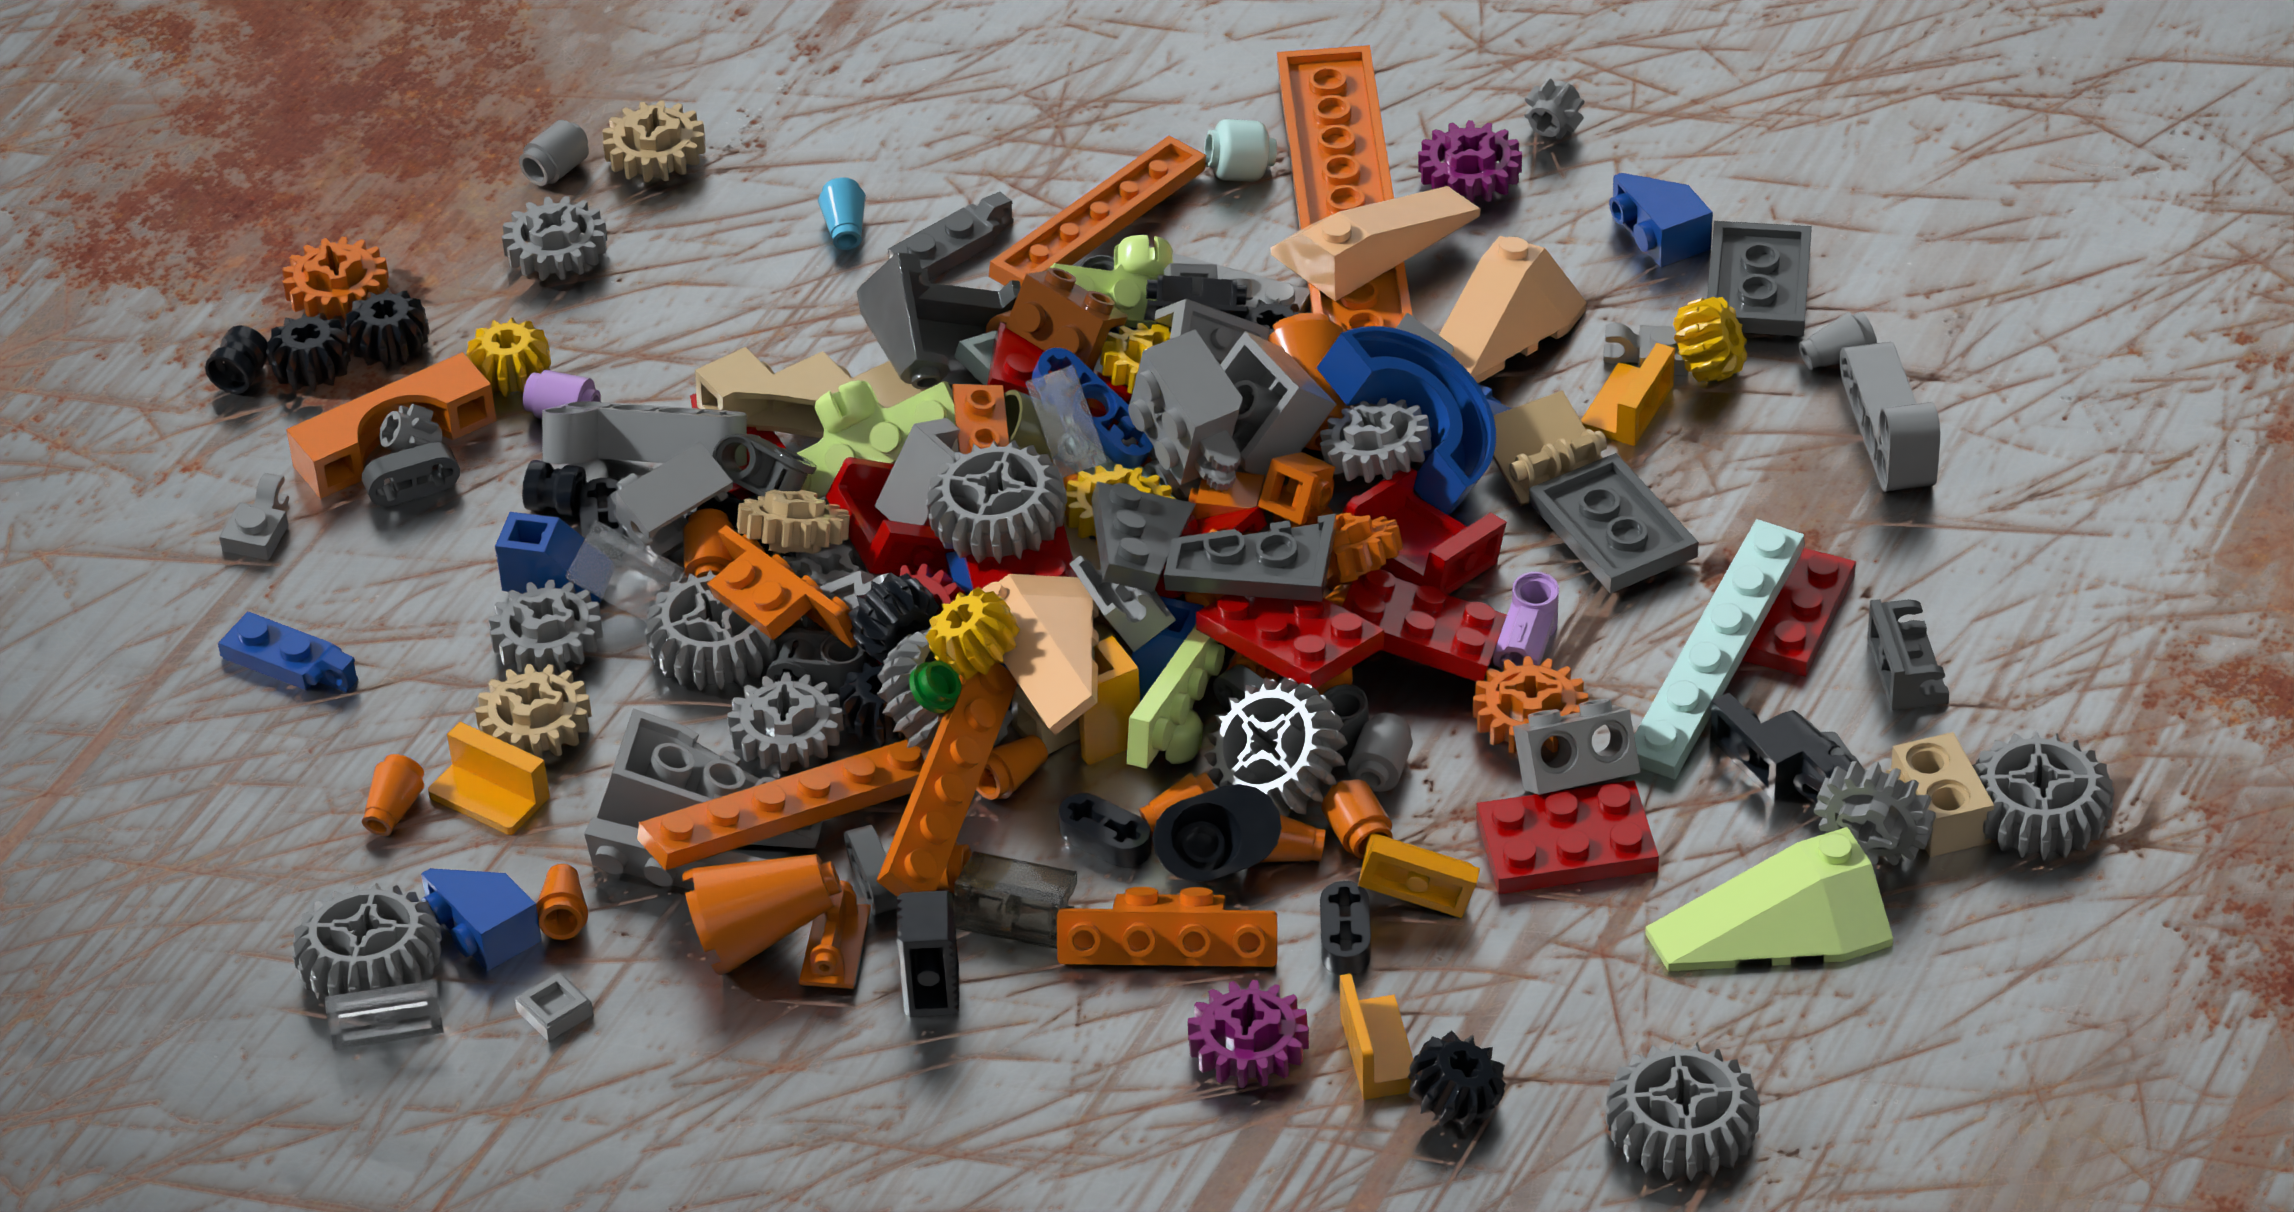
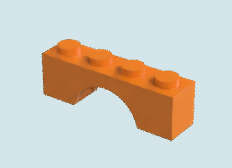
M461 352L287 428L286 432L293 467L320 499L362 481V472L364 471L366 459L381 444L379 434L385 417L392 411L398 412L401 405L410 408L412 404L432 410L431 422L439 424L442 436L451 440L496 422L491 383L468 357Z

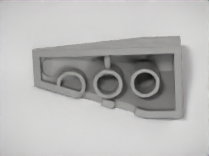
M633 708L597 818L638 828L639 822L777 779L774 777L759 779L739 767L741 758L727 750L720 756L697 743L699 734L688 727ZM823 821L752 844L815 849Z

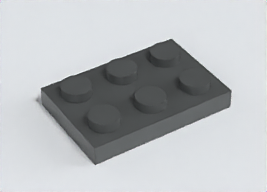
M1714 221L1707 298L1723 297L1728 302L1729 307H1733L1736 310V318L1740 324H1743L1742 333L1804 336L1812 226Z
M1617 453L1529 488V504L1609 593L1698 557L1699 542Z

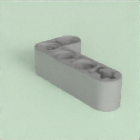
M1893 342L1843 347L1840 351V370L1843 385L1882 490L1887 492L1935 485L1938 476L1941 434L1935 404L1933 402L1917 404Z
M582 401L566 403L542 410V461L553 464H576L599 458L665 463L699 442L713 455L714 447L720 439L727 435L747 434V414L739 411ZM743 444L739 445L735 452L737 466L747 464V447Z

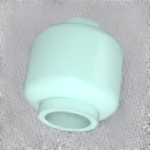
M1222 119L1214 130L1207 132L1204 145V154L1207 155L1206 167L1212 168L1215 176L1222 180L1259 181L1264 176L1267 166H1274L1276 162V139L1269 138L1265 125L1260 121Z

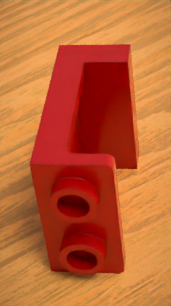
M853 457L846 458L825 497L829 504L840 505V509L849 511L848 537L869 573L883 575L891 572L900 577L901 566L907 565L917 575L921 564H927L935 573L941 569L947 574L945 553L954 552L955 550L954 548L945 549L939 537L935 536L934 530L931 529L930 525L924 526L890 521L875 507L894 464Z
M1413 468L1409 472L1398 471L1392 475V479L1386 480L1383 478L1376 486L1361 495L1352 497L1347 502L1342 514L1351 513L1352 516L1359 517L1370 515L1371 520L1382 516L1387 517V521L1396 520L1401 534L1403 550L1398 551V557L1386 559V564L1380 568L1391 573L1395 578L1419 586H1433L1448 595L1498 562L1507 522L1490 512L1467 527L1414 495L1413 489L1417 471Z

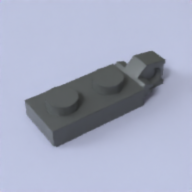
M1001 192L982 198L978 206L975 204L967 205L966 208L959 209L888 248V257L890 259L897 252L919 255L921 268L928 270L930 281L994 245V237L1003 228L1014 223L1012 218V200Z

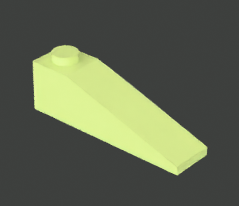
M1848 827L1797 842L1645 927V935L1668 972L1734 968L1740 960L1771 958L1772 966L1790 965L1791 957L1823 955L1824 963L1844 962L1893 946L1892 932L1872 863Z

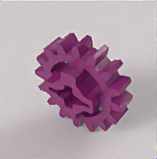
M1473 120L1467 121L1466 128H1459L1453 122L1449 123L1448 132L1444 133L1435 129L1432 131V140L1423 139L1421 142L1422 151L1418 152V172L1421 173V182L1423 185L1431 184L1432 189L1449 186L1472 203L1475 196H1482L1487 202L1492 201V192L1496 191L1506 195L1508 194L1509 184L1517 185L1519 183V173L1522 172V151H1519V141L1517 139L1508 140L1509 131L1506 129L1496 133L1492 132V123H1486L1482 128H1475Z
M1252 980L1248 989L1240 990L1239 985L1232 981L1229 982V993L1223 995L1219 991L1211 989L1208 991L1209 1004L1204 1002H1196L1194 1004V1017L1188 1018L1187 1022L1191 1058H1199V1070L1202 1073L1215 1068L1217 1082L1223 1083L1230 1076L1237 1077L1240 1088H1245L1249 1078H1257L1262 1086H1267L1269 1074L1275 1073L1285 1079L1289 1076L1288 1063L1293 1065H1301L1303 1063V1050L1309 1049L1306 1009H1298L1297 997L1294 994L1281 999L1279 985L1274 984L1267 991L1260 990L1258 980Z

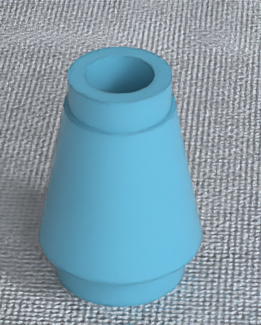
M846 177L828 181L823 186L818 198V203L833 239V244L841 250L854 249L860 245L866 201L865 192L860 188L859 184L855 180Z

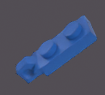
M249 611L218 642L220 656L223 659L306 690L310 685H316L320 682L347 693L358 680L354 657L342 652V649L338 646Z

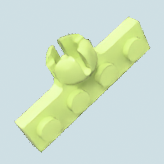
M1136 235L1124 238L1120 244L1115 246L1114 269L1111 271L1054 263L1050 268L1067 271L1076 278L1075 284L1087 291L1100 292L1115 301L1114 307L1128 315L1124 326L1137 328L1138 323H1143L1148 329H1151L1155 321L1144 320L1147 301H1155V299H1146L1147 279L1157 280V275H1164V269L1170 263H1173V248L1167 240L1161 237H1154V247L1149 248L1148 235Z
M850 381L840 385L839 391L832 394L831 391L823 394L816 401L814 407L824 428L823 438L818 443L797 452V454L817 465L815 473L808 474L801 490L818 493L817 499L825 498L844 460L848 457L895 464L915 423L948 418L956 425L953 392L948 382L943 381L890 408H884L879 404L870 383L866 381Z
M1196 625L1129 717L1126 763L1128 765L1147 769L1159 750H1166L1165 759L1170 761L1171 764H1182L1191 761L1202 746L1203 723L1197 712L1192 710L1195 700L1202 699L1207 682L1211 676H1217L1220 673L1224 661L1225 648L1224 645L1218 644V641L1196 630Z

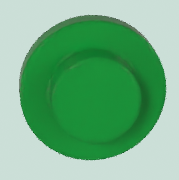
M943 661L924 662L918 665L909 677V686L915 700L926 710L933 713H944L955 705L961 691V681L956 671L949 664Z

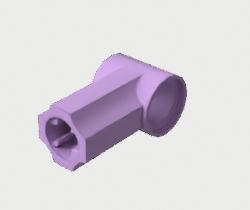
M1528 572L1519 576L1513 583L1512 603L1493 655L1494 665L1502 670L1504 660L1509 659L1516 666H1521L1525 656H1530L1533 664L1540 666L1549 637L1555 633L1558 626L1559 585L1552 576L1543 572Z

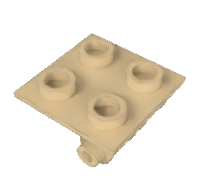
M1563 390L1493 415L1496 427V447L1493 458L1521 506L1529 503V488L1602 459L1601 451L1607 449V441L1604 434L1600 430L1593 432L1591 429H1585Z

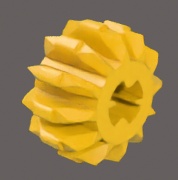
M1723 297L1699 298L1690 301L1688 305L1678 308L1677 317L1673 321V326L1676 330L1673 339L1679 347L1678 355L1682 356L1685 369L1688 372H1692L1693 377L1698 382L1721 381L1730 378L1734 373L1742 371L1743 364L1747 361V352L1744 347L1747 340L1741 330L1743 324L1738 322L1736 310L1733 307H1729L1728 302Z
M512 317L507 323L500 324L492 320L491 328L476 329L475 338L468 342L467 357L491 383L492 394L501 391L505 398L511 392L518 391L523 394L526 381L533 372L541 374L544 370H550L551 356L548 339L544 335V330L534 328L532 321L517 324Z
M977 587L968 596L959 592L955 601L950 604L943 603L941 614L933 616L929 620L932 628L925 636L929 643V648L935 655L936 661H943L949 664L957 674L968 680L978 671L987 675L990 666L995 663H1004L1003 655L1017 647L1014 638L1019 633L1020 628L1016 623V618L1010 611L1011 608L1002 597H998L994 591L984 592L980 587Z

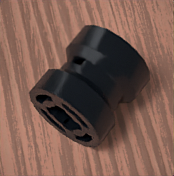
M242 325L233 326L223 337L220 348L213 351L205 364L206 375L217 388L227 393L240 394L245 392L254 381L256 372L262 369L268 361L266 353L268 349L267 340L258 331Z
M539 460L531 461L523 481L522 500L524 508L542 512L551 507L556 509L560 515L573 517L579 515V492L582 486L587 483L585 469L574 465H566L562 469H554L550 463Z

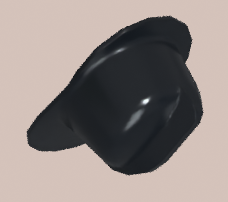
M1235 784L1222 786L1169 806L1156 821L1152 838L1155 854L1162 866L1175 877L1194 883L1215 880L1250 868L1263 861L1277 846L1282 827L1279 810L1271 797L1256 787Z

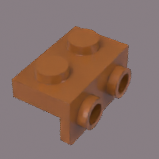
M1049 268L1048 271L1026 274L1005 327L1044 351L1051 348L1067 349L1093 371L1110 328L1124 326L1128 315L1114 307L1115 301L1109 296L1096 291H1087L1075 284L1076 278L1067 271Z

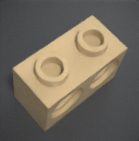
M1954 732L1893 746L1891 769L1886 770L1885 773L1889 774L1895 768L1900 769L1901 775L1899 779L1906 783L1916 780L1919 782L1915 793L1917 795H1929L1932 799L1928 810L1935 812L1936 818L1932 825V833L1925 847L1929 857L1991 843V839L1985 840L1983 825L1984 821L1987 820V812L1994 810V804Z

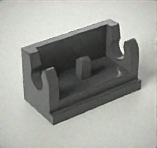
M1880 599L1870 600L1867 639L1891 710L1949 703V690L1943 682V678L1946 675L1943 667L1937 664L1927 635L1925 621L1909 620L1907 622H1898V619L1904 615H1916L1923 612L1921 603L1916 600L1908 599L1881 603Z

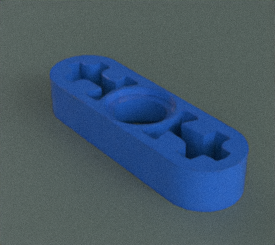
M1051 348L1043 352L1032 373V381L1036 390L1050 403L1059 406L1063 410L1064 416L1114 463L1121 464L1125 468H1135L1142 465L1147 460L1154 446L1144 431L1137 430L1129 416V405L1071 351L1063 348ZM1061 369L1066 374L1065 377L1060 375L1054 379L1049 375V371L1056 372ZM1080 385L1074 397L1068 394L1070 390L1074 391L1076 386ZM1087 398L1100 401L1106 409V415L1102 417L1088 415L1083 410L1081 401ZM1113 419H1116L1119 422L1118 425L1116 426L1114 424L1111 430L1108 431L1107 429L1111 425ZM1133 437L1139 442L1138 445L1131 444L1127 447L1122 443V439L1128 440Z

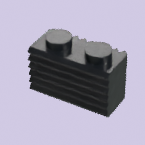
M948 891L902 893L897 897V943L904 1013L909 1017L955 1015L959 1012V962L953 894Z

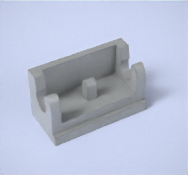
M699 442L616 491L615 517L627 528L636 541L645 548L653 543L651 537L655 536L658 530L714 497L718 502L729 497L727 492L733 489V481L704 445Z
M1081 555L1070 563V566L1105 618L1133 652L1176 621L1156 590L1150 592L1105 582L1102 580L1101 570L1094 569L1093 564Z

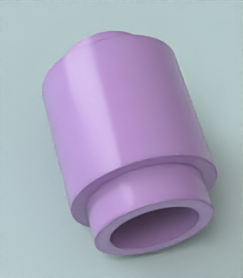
M544 370L541 374L533 372L528 377L523 392L524 409L528 412H533L534 416L538 419H542V410L558 405L582 401L601 402L600 391L595 389V383L591 378L551 370Z

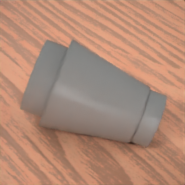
M1847 312L1810 336L1807 340L1800 342L1799 349L1809 370H1813L1817 367L1821 368L1839 364L1840 351L1843 347L1877 343V339L1869 319L1863 312L1854 315Z

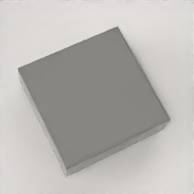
M560 971L515 998L517 1012L548 1042L594 1015L592 1002Z

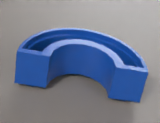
M1384 326L1359 327L1342 332L1317 366L1318 371L1347 406L1358 404L1362 401L1377 405L1381 398H1386L1387 403L1393 405L1401 399L1406 400L1407 409L1415 405L1420 406L1421 414L1428 417L1432 436L1430 438L1432 448L1424 451L1425 460L1417 472L1414 489L1423 501L1450 516L1482 477L1493 459L1496 447V427L1486 396L1472 375L1453 356L1418 335Z

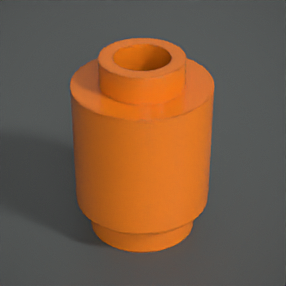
M701 509L689 516L688 523L683 529L684 567L687 578L689 573L697 578L705 577L709 570L714 575H718L728 564L734 561L718 534V531L725 525L734 530V526L729 522L727 514L723 511Z
M1359 779L1343 780L1329 789L1323 799L1321 809L1347 852L1354 854L1359 859H1364L1371 834L1375 833L1393 839L1391 820L1367 782Z

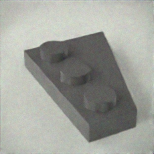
M1097 481L1091 502L1102 580L1154 592L1165 570L1172 538L1181 537L1184 528L1186 529L1196 504L1142 492L1125 483L1111 485Z
M1336 513L1317 516L1318 524L1291 528L1289 521L1270 523V531L1242 535L1236 529L1172 538L1164 571L1165 590L1322 602L1337 530Z

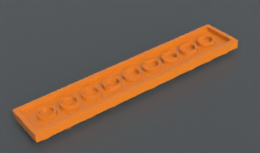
M1370 45L1277 52V69L1300 230L1339 211L1394 199ZM1404 261L1336 302L1307 282L1310 293L1311 313L1329 315L1330 322L1341 326L1342 322L1349 330L1367 326L1396 328L1406 313L1413 316Z

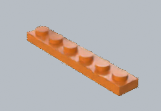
M1170 135L991 260L989 277L1004 286L1011 280L1020 281L1022 286L1026 274L1047 271L1054 263L1064 265L1075 264L1205 171L1207 155Z
M999 663L990 666L987 675L978 671L968 680L959 675L961 681L960 694L955 705L947 712H944L876 882L897 897L902 893L936 891L1018 684L1011 672Z
M908 739L639 822L637 840L666 871L910 794L914 789L925 760L918 746L907 748Z

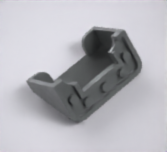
M897 252L859 287L857 296L862 317L903 382L912 384L916 389H928L945 381L948 382L952 389L953 384L983 385L954 357L959 341L985 334L990 319L1012 310L1021 285L1020 281L1011 280L1000 291L930 283L928 270L921 268L919 255Z

